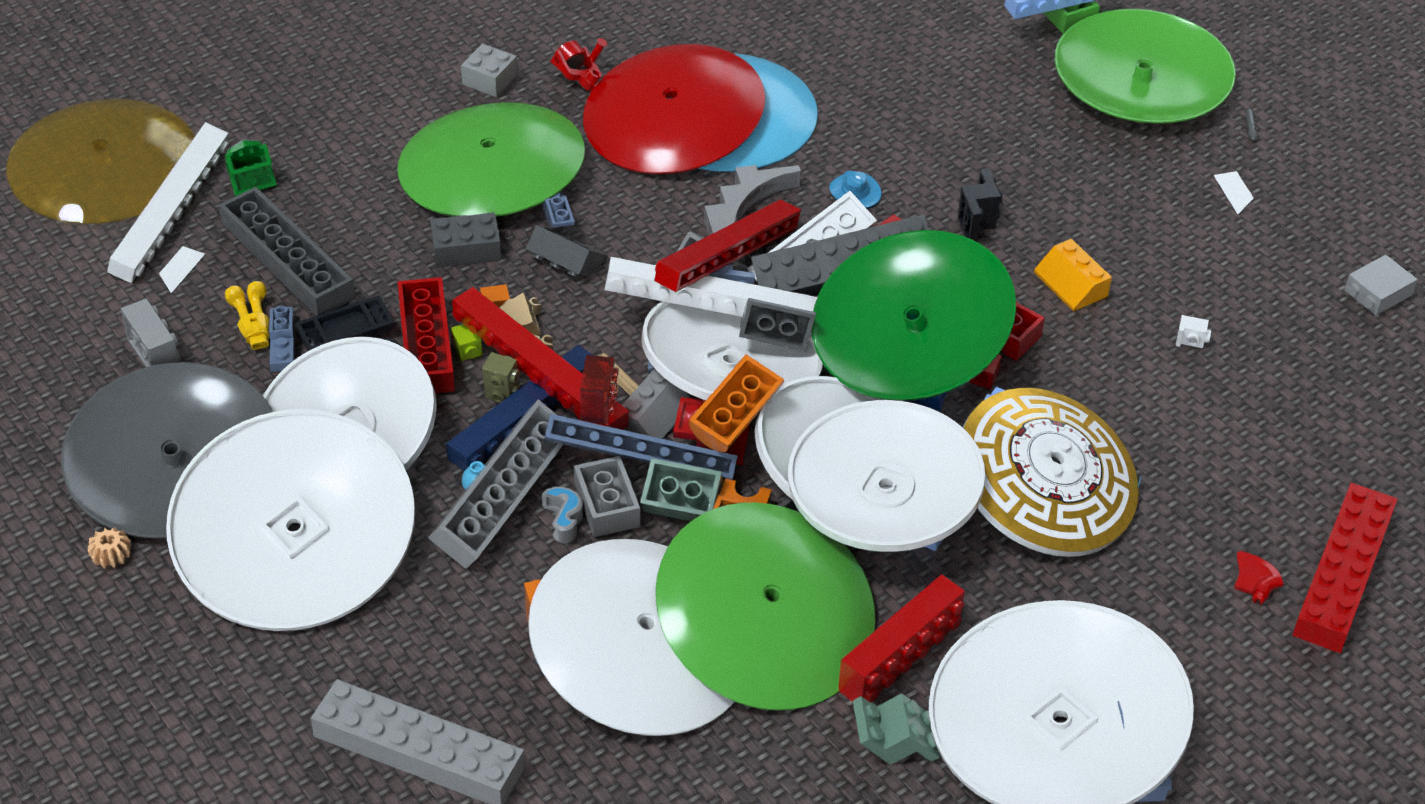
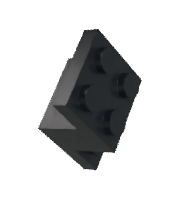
M988 168L980 169L978 184L961 186L957 219L964 236L978 242V237L981 236V230L996 228L997 219L1000 218L999 203H1002V193L997 189L996 179L994 176L992 177Z

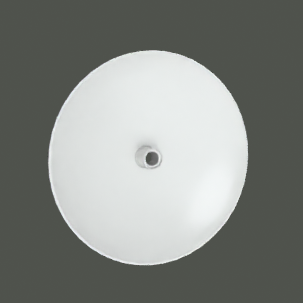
M634 539L600 541L576 549L561 558L544 575L534 593L529 611V637L536 661L544 676L560 696L578 711L603 725L620 731L651 736L674 735L700 728L722 715L734 701L719 695L705 686L684 667L668 644L658 618L655 587L659 566L668 546Z

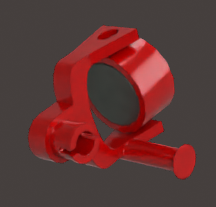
M598 38V43L590 54L587 47L582 48L577 41L572 40L560 46L550 62L567 79L579 81L584 89L592 91L602 76L595 61L608 43L606 40ZM582 65L588 68L585 70H577Z

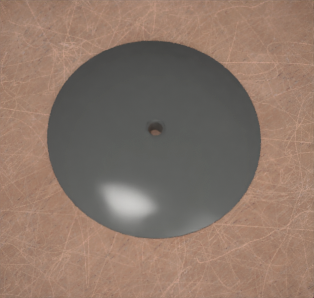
M188 362L166 363L130 372L96 392L81 407L71 421L61 452V468L65 484L73 500L81 510L101 525L109 529L116 527L118 531L124 530L126 535L136 537L167 538L166 525L170 500L177 482L192 459L208 443L229 428L248 419L272 413L273 411L264 396L249 382L234 373L215 366Z

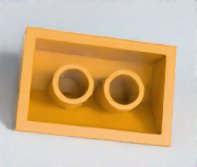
M1072 239L1055 245L1034 269V273L1073 312L1099 301L1109 294L1112 277Z

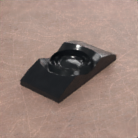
M378 295L296 322L295 327L307 350L310 351L320 345L344 338H379L395 327V321L382 298Z

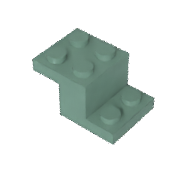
M902 693L877 707L862 696L853 700L860 744L892 765L916 751L931 762L940 758L935 738L931 731L929 711H925L914 700H910Z

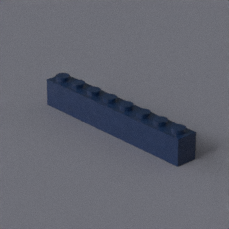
M575 346L562 356L563 359L588 379L593 380L598 374V358L581 346ZM530 380L447 442L448 460L463 471L473 462L485 461L494 454L526 411L538 399L549 409H553L558 404H561V402L548 395L545 389Z

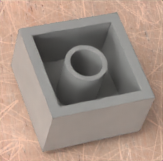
M481 44L461 65L462 85L497 97L518 75L517 56Z

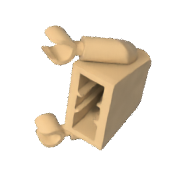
M521 293L513 299H508L499 307L553 350V338L550 335H544L542 338L539 337L542 334L535 315L541 313L542 305L539 304L537 298L533 297L528 300L525 294Z

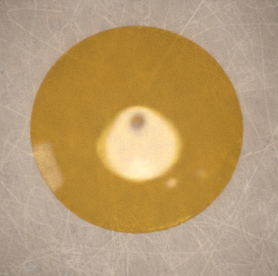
M104 99L84 102L46 116L21 135L8 156L6 165L7 180L12 192L21 203L45 217L79 224L120 221L138 216L143 212L195 136L187 123L179 116L155 104L128 99Z

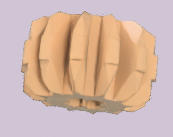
M104 527L103 532L95 531L94 537L89 538V556H91L95 565L101 564L103 568L111 565L115 568L117 563L124 564L125 558L130 557V539H128L124 530L118 531L116 527L107 530Z

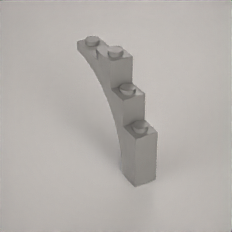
M756 165L736 167L735 185L720 187V204L705 206L704 223L708 235L740 220L746 211L761 199L785 189L800 187L801 170L799 165L758 170Z

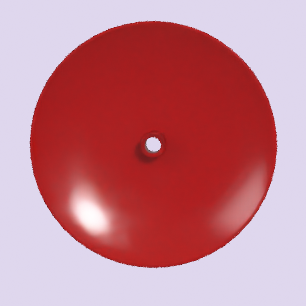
M699 44L664 46L640 53L625 60L610 70L597 83L584 107V130L588 141L597 153L619 167L649 174L685 172L718 161L733 152L749 138L762 118L765 107V91L763 83L754 68L744 59L729 51Z

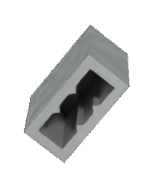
M1384 255L1349 274L1344 290L1372 313L1378 315L1412 296L1418 279L1390 257Z

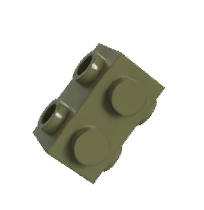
M491 352L482 367L485 398L501 403L522 387L519 384L520 370H518L517 359Z

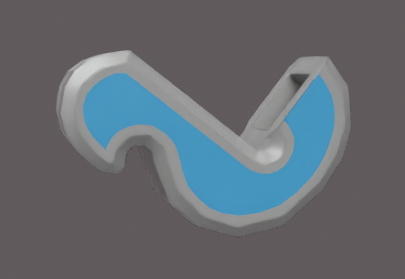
M566 487L546 489L542 493V506L545 509L558 512L552 523L555 528L553 538L562 544L570 543L576 538L577 525L583 519V499L578 492Z

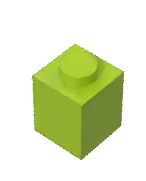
M464 324L450 328L452 345L460 361L482 355L481 338L477 334H473Z

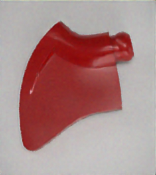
M1237 552L1239 576L1234 584V589L1252 594L1254 603L1259 600V604H1263L1268 599L1272 590L1283 587L1282 577L1279 571L1264 559L1247 552Z

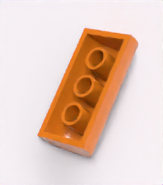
M746 354L689 419V426L692 432L709 448L718 452H726L783 385L784 379Z

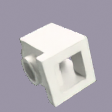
M1182 315L1176 346L1180 347V344L1203 348L1204 342L1209 343L1211 330L1207 329L1209 320Z

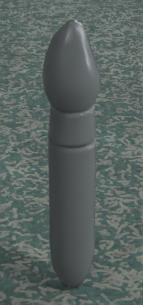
M1248 108L1246 110L1248 136L1252 141H1255L1258 133L1256 131L1254 113L1251 108Z

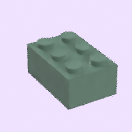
M651 458L640 501L642 510L646 513L692 521L700 515L713 510L724 483L722 472Z

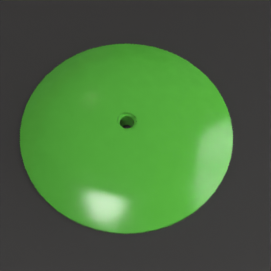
M1119 9L1086 17L1072 25L1062 35L1055 51L1057 72L1062 82L1076 97L1101 112L1136 122L1174 123L1207 114L1227 99L1235 82V66L1232 57L1226 47L1214 35L1184 18L1153 10Z
M502 102L482 104L447 114L428 124L415 134L406 144L400 155L397 167L398 178L406 194L416 203L431 211L453 217L495 212L496 217L504 216L545 202V199L552 198L567 187L576 177L583 164L585 146L582 135L577 127L566 117L555 111L526 103Z
M756 502L736 503L718 507L700 515L682 528L674 537L665 551L657 573L655 587L657 614L662 631L675 655L684 667L705 686L725 698L749 707L765 710H794L820 703L839 692L841 659L875 631V608L872 593L865 574L853 554L843 543L826 536L813 527L801 513L782 506ZM766 597L771 598L773 602L769 601Z

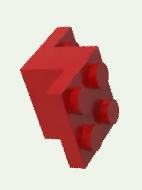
M681 397L673 430V438L697 440V447L713 450L702 443L689 426V419L706 400ZM749 425L729 449L723 452L736 455V465H743Z

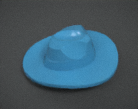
M846 171L829 185L830 192L836 200L851 191L866 209L874 207L881 199L880 186L875 179L863 172Z

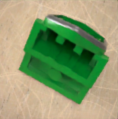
M242 139L229 147L225 155V165L234 196H238L254 187L261 190L277 185L267 144L262 145L260 140Z

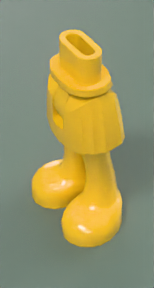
M254 281L247 287V297L253 313H248L245 294L241 287L231 286L226 289L224 294L227 303L237 309L240 317L237 324L238 328L253 350L268 347V340L270 339V319L263 313L261 305L266 296L267 289L265 284L260 281Z

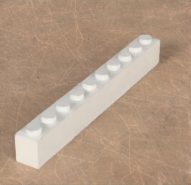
M206 122L110 257L108 273L130 283L133 282L136 276L140 277L145 268L144 264L146 262L150 263L154 256L155 248L161 247L164 235L170 234L174 226L173 222L180 219L183 207L189 206L193 197L192 194L198 193L202 185L201 181L203 179L206 180L211 172V167L217 165L220 153L224 154L229 145V142H227V132Z
M615 257L610 259L605 290L741 317L743 316L748 298L813 311L817 297L712 276H706L674 292L654 281L656 265Z

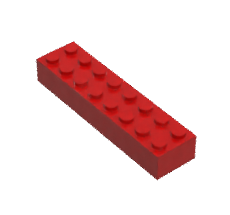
M1350 483L1292 636L1341 654L1398 498Z

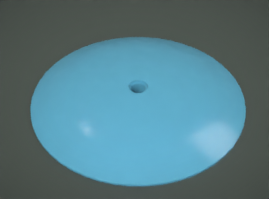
M735 54L754 68L763 83L765 91L763 115L754 132L743 144L727 156L699 169L735 172L736 167L756 165L757 169L780 162L797 152L810 139L817 123V105L807 85L794 73L776 63L754 56Z

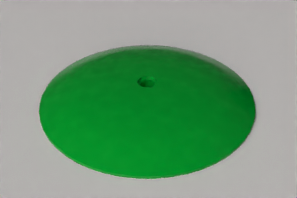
M937 230L909 231L891 235L872 242L849 256L824 283L813 309V312H816L812 326L814 347L819 359L830 374L837 378L840 383L860 394L894 401L919 400L937 396L967 383L980 374L998 356L1005 346L1014 325L1016 315L1015 289L1011 277L1002 262L990 250L970 238Z

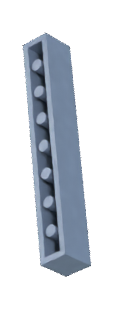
M554 414L549 416L544 440L620 456L649 464L651 458L721 471L724 480L725 478L733 479L737 460L736 455Z

